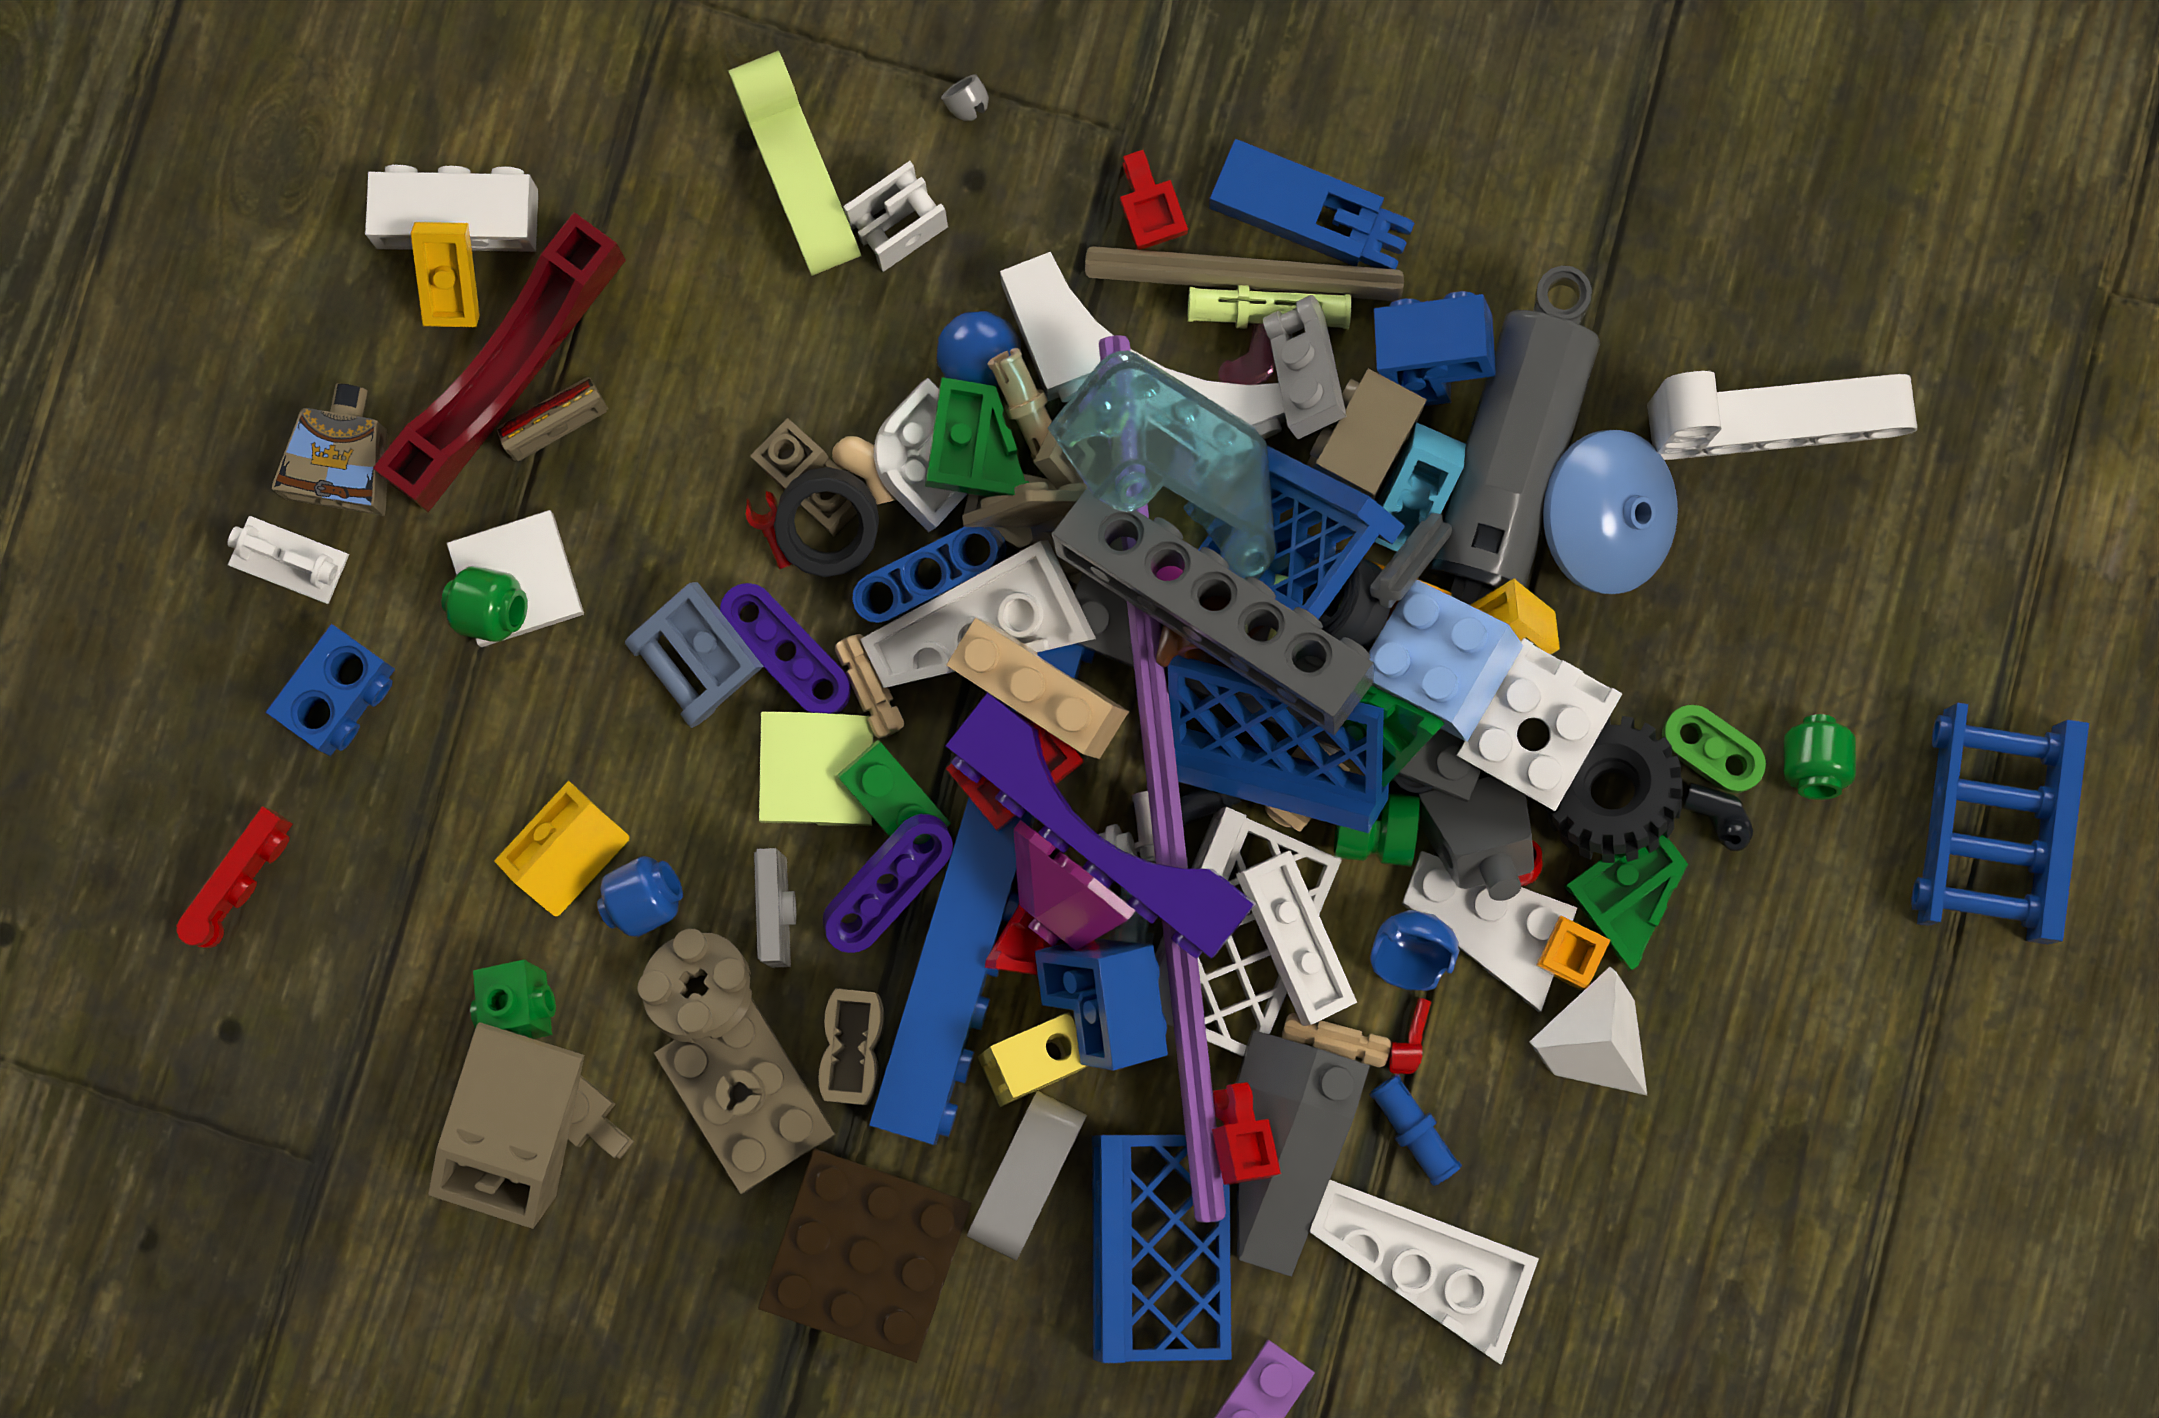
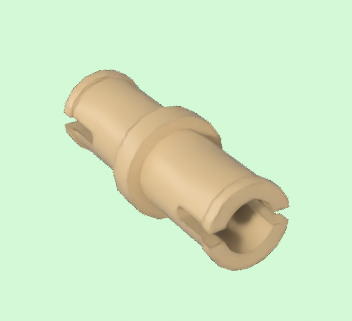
M1014 348L1010 350V356L1008 351H1005L992 358L987 364L993 371L1008 403L1004 409L1009 419L1016 420L1031 451V456L1035 460L1053 422L1045 408L1048 399L1042 389L1037 390L1021 357L1020 349Z

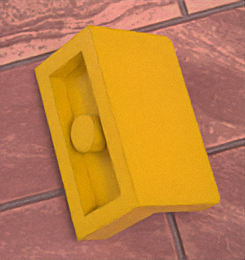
M568 781L494 862L518 887L553 916H559L629 841V835L604 814L583 792Z

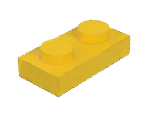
M414 222L411 230V240L423 326L477 327L480 314L469 223Z

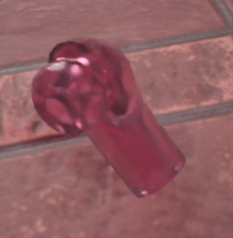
M1264 324L1253 325L1249 353L1233 362L1226 360L1222 363L1218 370L1220 382L1259 385L1271 377L1275 361L1271 341L1266 333Z

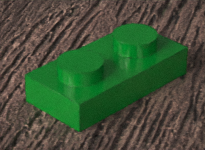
M879 740L875 741L836 775L889 837L905 820L919 814L936 816L947 827L951 824ZM918 835L913 843L924 844L930 839L931 835Z

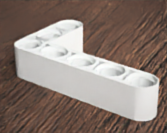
M1694 371L1673 375L1665 379L1647 404L1652 445L1664 460L1891 438L1917 431L1911 378L1906 374L1717 392L1714 372Z

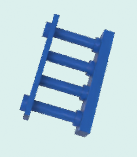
M1956 703L1944 709L1943 716H1937L1933 727L1932 746L1939 748L1923 878H1916L1912 891V909L1919 910L1917 924L1929 926L1940 923L1943 909L2021 921L2022 927H2027L2026 941L2047 945L2062 942L2089 723L2065 720L2052 726V731L2047 732L2044 737L1966 725L1968 704ZM1963 747L2040 758L2041 763L2047 765L2045 786H2040L2038 791L1959 779ZM1956 800L2034 812L2035 818L2041 819L2038 840H2033L2031 845L1952 833ZM1949 855L2027 866L2028 871L2034 873L2032 895L2027 894L2024 899L1946 887Z

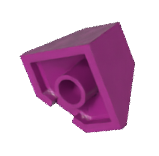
M1021 820L1014 828L1019 905L1034 917L1028 927L1054 947L1062 939L1077 951L1124 923L1135 912L1133 908L1061 851H1058L1049 841Z

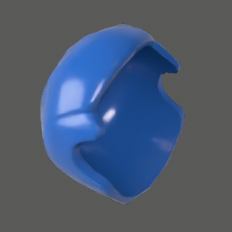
M988 311L966 312L955 317L947 324L938 337L937 364L945 378L996 386L997 389L999 384L987 363L1005 351H1008L1009 356L1011 355V349L1019 348L1021 351V340L1011 323Z
M1407 910L1387 918L1382 923L1373 943L1370 960L1373 971L1388 984L1405 990L1428 991L1437 987L1441 976L1446 970L1449 974L1453 972L1459 954V942L1453 929L1434 914Z

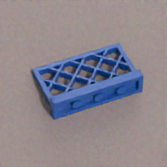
M1256 441L1244 457L1256 467L1255 471L1198 550L1202 547H1207L1219 554L1228 540L1235 537L1234 547L1220 554L1228 563L1230 571L1245 580L1248 577H1254L1262 581L1275 593V600L1291 610H1294L1295 607L1303 608L1319 620L1377 537L1393 544L1405 526L1370 496ZM1267 488L1266 502L1253 509L1254 504ZM1294 507L1293 518L1279 524L1280 514ZM1322 521L1321 532L1307 539L1308 528ZM1264 522L1263 533L1250 539L1251 528ZM1354 535L1344 550L1335 555L1336 543ZM1291 537V547L1277 554L1278 543ZM1261 552V562L1248 568V558ZM1320 552L1319 563L1305 569L1306 558ZM1289 567L1288 578L1275 584V574ZM1318 582L1316 589L1306 603L1302 605L1303 589Z
M1179 655L1171 660L1168 665V691L1178 782L1369 833L1388 801L1389 783L1385 787L1382 786L1384 708L1359 702L1347 720L1366 724V737L1356 742L1343 726L1340 727L1335 735L1326 731L1342 749L1329 756L1312 737L1323 731V728L1314 722L1303 727L1286 709L1288 705L1234 670L1195 659L1188 660ZM1185 677L1200 681L1212 695L1200 700L1185 684ZM1238 691L1251 694L1264 708L1252 714L1234 694ZM1220 702L1238 723L1226 728L1209 708ZM1272 716L1289 736L1277 742L1260 722ZM1195 717L1211 735L1187 729L1186 722ZM1247 731L1261 748L1240 743L1235 736ZM1298 744L1313 762L1292 757L1288 754L1287 750ZM1351 759L1366 776L1342 770L1339 764Z
M1186 1135L1092 1136L1093 1360L1101 1363H1125L1130 1361L1232 1360L1230 1186L1223 1183L1225 1217L1222 1220L1216 1221V1226L1202 1240L1180 1220L1193 1206L1192 1194L1173 1213L1152 1192L1173 1169L1191 1186L1190 1174L1179 1164L1188 1154ZM1151 1146L1167 1162L1147 1185L1131 1171V1147ZM1163 1146L1183 1147L1172 1157ZM1131 1182L1140 1190L1132 1201ZM1146 1197L1168 1218L1147 1242L1132 1228V1212ZM1174 1225L1195 1246L1175 1269L1153 1249L1154 1245ZM1215 1238L1216 1256L1207 1248ZM1132 1239L1141 1247L1133 1256ZM1201 1253L1216 1267V1282L1202 1297L1180 1276ZM1146 1254L1168 1274L1164 1281L1147 1298L1132 1284V1269ZM1174 1281L1196 1302L1175 1326L1153 1305ZM1132 1295L1141 1303L1133 1313ZM1215 1295L1217 1298V1312L1208 1304ZM1202 1309L1217 1324V1348H1196L1181 1333ZM1148 1310L1169 1332L1153 1349H1133L1132 1326ZM1175 1338L1185 1347L1165 1349Z

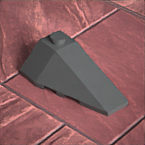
M1251 1030L1235 1084L1249 1083L1253 1094L1255 1120L1269 1119L1281 1174L1267 1179L1239 1183V1191H1237L1238 1260L1292 1277L1353 1122L1370 1065L1315 1047Z

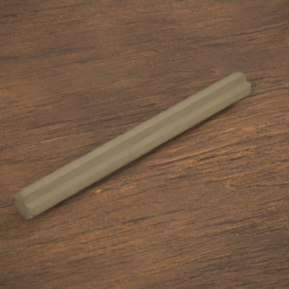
M1094 246L1088 248L1085 261L1086 276L1099 279L1237 289L1238 285H1249V290L1327 295L1350 294L1351 298L1387 301L1400 300L1404 288L1403 272L1396 269Z

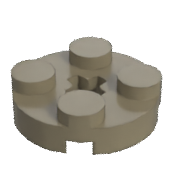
M685 929L654 953L646 965L643 976L638 982L637 989L639 996L643 999L646 1013L667 1036L681 1042H694L692 1039H702L707 1036L715 1039L731 1031L747 1012L752 996V990L749 987V973L751 974L743 955L729 940L717 934L701 933L696 929ZM706 976L704 984L708 988L707 992L703 996L693 993L689 998H686L684 996L687 992L686 984L692 978Z

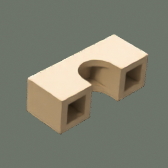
M976 617L946 664L1080 753L1100 759L1129 711L1084 682L1067 675L1038 656L1036 651L994 624Z

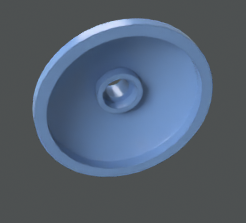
M1602 430L1590 433L1577 440L1564 452L1557 462L1546 488L1543 521L1550 552L1556 564L1568 579L1590 592L1619 594L1639 587L1655 574L1670 550L1677 525V495L1671 472L1661 454L1657 453L1653 445L1641 436L1622 430Z

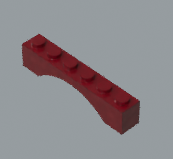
M573 212L541 253L517 300L483 349L439 398L404 427L374 465L373 469L388 483L429 513L624 264L626 259L618 244Z

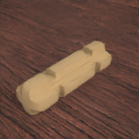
M861 634L851 635L835 645V652L841 665L847 664L850 669L846 672V675L863 712L869 710L871 717L867 720L874 735L877 738L890 736L904 727L903 718L897 706L891 707L889 702L893 700V697L888 687L883 688L871 661L868 659L867 652L860 640L864 636Z
M1296 1013L1287 1016L1282 1033L1283 1039L1301 1044L1306 1043L1312 1045L1311 1047L1355 1060L1356 1057L1362 1058V1063L1376 1067L1385 1066L1391 1049V1041L1388 1038L1369 1034L1368 1037L1362 1036V1031L1322 1020L1312 1025L1302 1026Z

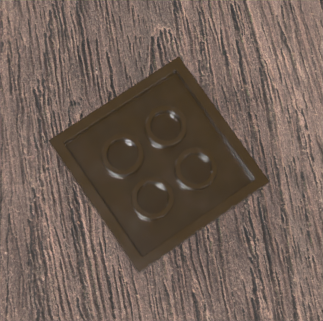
M813 1148L758 1309L917 1363L972 1203Z

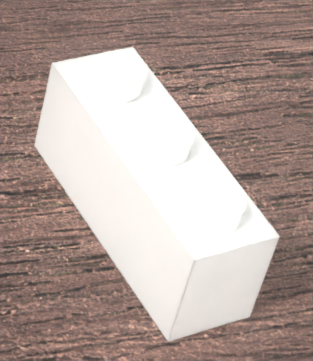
M390 165L385 167V172H368L365 235L377 249H413L411 230L414 222L469 223L473 251L536 252L538 188L531 176L524 174V171L521 169L496 167L492 169L491 174H474L464 167L443 166L438 169V173H418V170L411 166Z

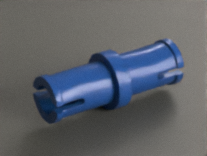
M1396 1074L1372 1090L1369 1096L1375 1100L1398 1133L1394 1139L1399 1146H1407L1429 1177L1432 1186L1438 1185L1456 1173L1462 1167L1460 1161H1457L1433 1127L1437 1123L1431 1113L1424 1114L1401 1081L1402 1078L1399 1074Z

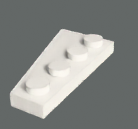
M1042 540L860 640L883 688L956 672L946 664L975 617L994 624L1036 652L1096 639L1049 541Z
M1329 1180L1309 1232L1501 1365L1539 1258Z

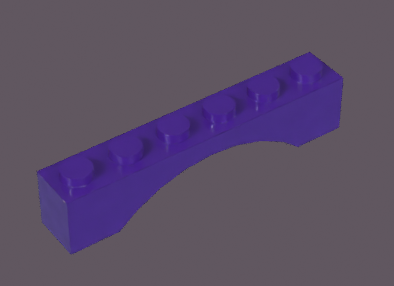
M990 693L984 696L947 743L946 747L956 754L951 763L958 770L976 783L983 776L1000 789L995 796L997 801L1019 818L1026 811L1032 814L1044 824L1038 832L1042 837L1063 853L1072 846L1088 859L1082 867L1085 871L1107 888L1114 881L1132 894L1126 902L1131 908L1152 924L1158 916L1176 930L1171 939L1194 958L1198 959L1202 952L1213 958L1256 905L1254 901L1214 869H1184L1152 863L1124 852L1099 836L1073 811L1057 788L1043 756L1038 729Z

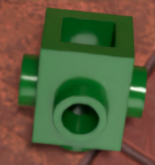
M525 959L473 970L475 1000L471 1002L470 1013L475 1028L481 1022L532 1039L552 1035L551 1017L555 1015L556 1003L553 991L547 983L546 971Z

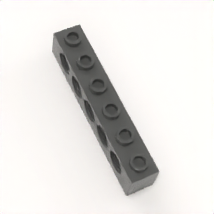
M1091 482L1052 533L1056 555L1327 732L1335 735L1374 682V662L1369 660L1371 658L1370 654L1352 639L1343 637L1339 641L1322 630V623L1307 610L1300 607H1295L1294 610H1291L1275 600V593L1262 581L1254 577H1248L1247 580H1244L1229 570L1226 560L1215 551L1207 547H1202L1200 550L1194 548L1182 540L1181 532L1170 522L1160 517H1156L1152 521L1136 510V504L1123 492L1115 488H1110L1107 492ZM1119 537H1131L1137 541L1132 548L1125 551H1117L1109 547ZM1167 566H1175L1183 571L1177 579L1171 581H1163L1155 576L1160 569ZM1211 596H1222L1230 601L1224 609L1219 611H1209L1201 606L1203 601ZM1258 626H1268L1277 632L1272 639L1264 642L1255 641L1248 636V633ZM1314 656L1321 659L1324 665L1315 672H1303L1296 668L1295 663L1302 657Z

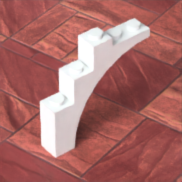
M1051 252L1000 271L1003 290L1048 401L1058 397L1061 398L1062 402L1076 400L1092 391L1090 385L1097 382L1104 395L1098 343L1100 339L1114 335L1092 317L1070 290ZM1130 349L1140 441L1151 439L1166 430L1164 424L1172 421L1195 480L1208 475L1210 481H1217L1240 470L1238 463L1245 461L1244 457L1247 454V447L1243 439L1250 436L1252 442L1265 440L1281 432L1282 427L1280 424L1287 422L1279 383L1240 385L1206 381L1167 369Z

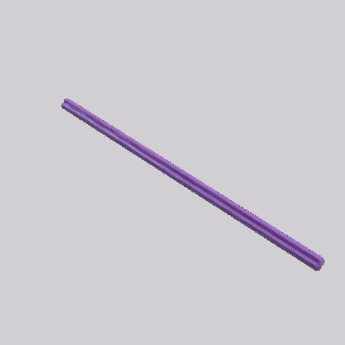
M1108 336L1100 339L1098 345L1114 488L1126 494L1136 504V510L1149 518L1130 342L1126 336ZM1121 537L1123 551L1132 548L1137 542L1131 537ZM1127 601L1156 864L1188 869L1166 667L1163 668L1156 663V654L1162 634L1161 623ZM1162 919L1194 1215L1198 1222H1215L1225 1217L1226 1209L1222 1174L1212 1129L1217 1127L1198 959L1191 956L1171 939L1176 930Z

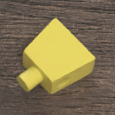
M1069 1012L994 1044L978 1056L1000 1107L1087 1067L1081 1065L1076 1025ZM1050 1042L1056 1044L1060 1049L1061 1058L1058 1060L1052 1059L1047 1053L1046 1044Z

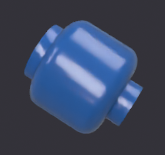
M640 856L603 877L600 888L602 898L598 899L597 907L607 926L612 929L617 927L626 935L639 937L669 922L677 915L679 901L683 898V890L679 878L667 862H657L654 858Z

